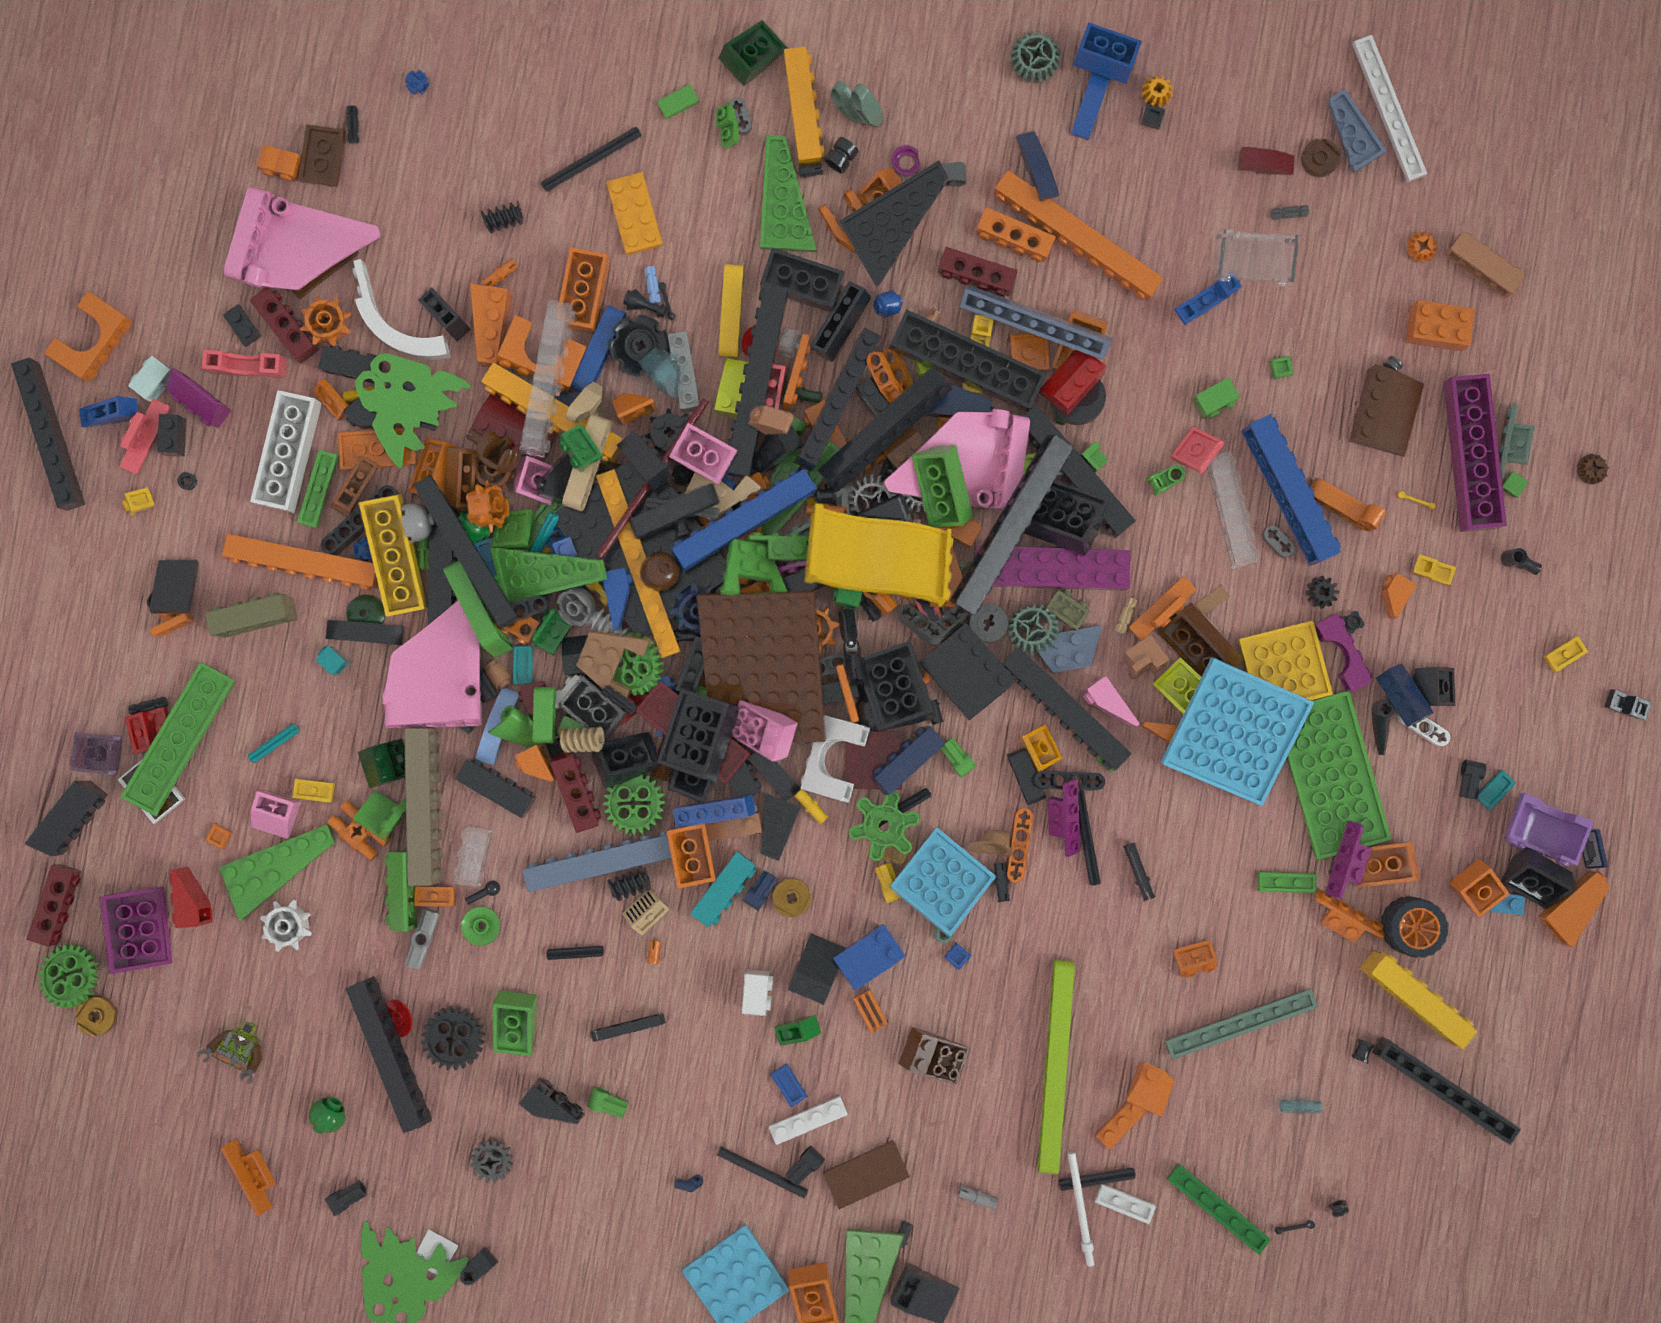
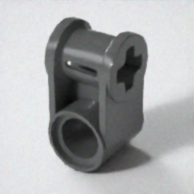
M964 162L942 164L949 177L945 186H962L967 183Z

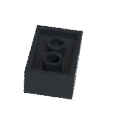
M649 732L605 741L602 749L598 752L592 751L591 755L604 788L625 783L662 765L657 763L659 755Z
M811 933L788 990L824 1005L839 969L832 958L846 948Z

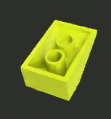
M726 358L714 409L716 414L737 418L738 413L735 412L737 401L741 400L742 394H739L741 382L745 381L746 375H743L745 363L748 364V362Z
M1179 658L1153 685L1183 715L1202 677L1183 659Z

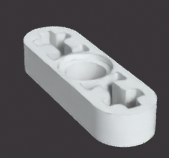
M1397 714V719L1399 723L1407 727L1401 719L1400 715ZM1428 718L1414 724V726L1407 727L1435 746H1445L1450 741L1449 732ZM1423 721L1428 724V730L1425 733L1419 730V724ZM1432 732H1434V733H1436V734H1442V738H1443L1444 740H1443V741H1437V740H1438V737L1435 736V735H1430V734H1431Z

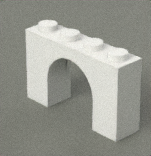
M825 715L826 741L812 742L811 754L806 761V772L801 778V789L849 803L854 784L832 777L825 767V755L833 744L840 741L865 747L870 728Z

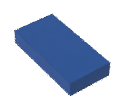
M788 1063L771 1073L772 1078L790 1107L808 1097Z

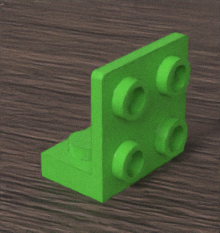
M374 790L353 817V821L385 841L406 814V800L404 799L401 804H398Z

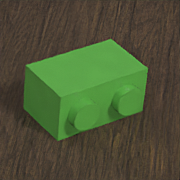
M1228 377L1192 398V401L1203 419L1207 416L1211 419L1220 414V409L1225 407L1227 410L1236 405V400L1240 398V395Z

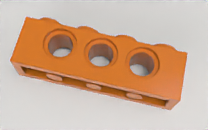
M987 207L976 229V234L981 239L995 241L998 246L1003 248L1009 247L1015 253L1028 255L1036 262L1046 261L1056 238L1054 235ZM999 226L1002 231L997 233L992 228ZM1010 234H1017L1019 236V239L1013 240L1010 237ZM1034 241L1037 246L1030 247L1027 242Z

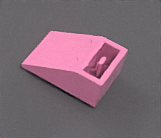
M739 701L738 707H740L731 736L773 762L786 758L798 723L783 714Z

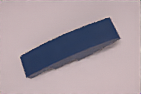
M1035 131L1017 135L1016 138L1026 171L1030 174L1033 187H1036L1039 200L1043 201L1058 197L1059 191L1052 170Z

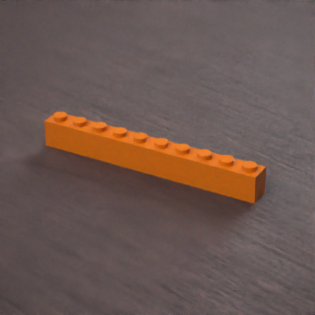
M1007 170L995 187L993 194L999 202L1007 203L1015 213L1024 215L1028 222L1033 225L1037 224L1041 227L1042 231L1056 236L1057 241L1061 245H1067L1073 249L1074 254L1086 258L1091 266L1102 269L1107 277L1115 278L1123 288L1135 292L1137 298L1148 301L1164 279L1051 199L1040 201L1037 190L1011 171Z

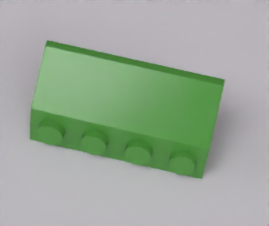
M956 444L940 445L913 454L912 459L929 526L965 525L973 517Z
M407 850L390 851L385 857V866L388 867V875L385 878L386 886H388L386 905L389 906L386 924L389 925V930L410 931L417 928V906H414L415 886H408Z

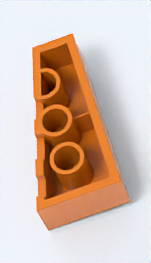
M470 284L477 361L484 367H490L493 362L501 366L496 359L506 336L512 294L505 288Z

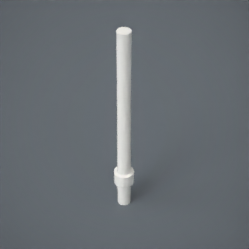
M1071 1151L1068 1152L1082 1235L1081 1247L1085 1253L1086 1264L1091 1267L1094 1266L1092 1253L1094 1247L1089 1235L1076 1153Z

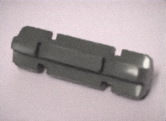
M1308 205L1282 207V209L1273 208L1271 210V218L1273 220L1280 219L1281 217L1282 219L1295 218L1297 216L1305 217L1309 214Z

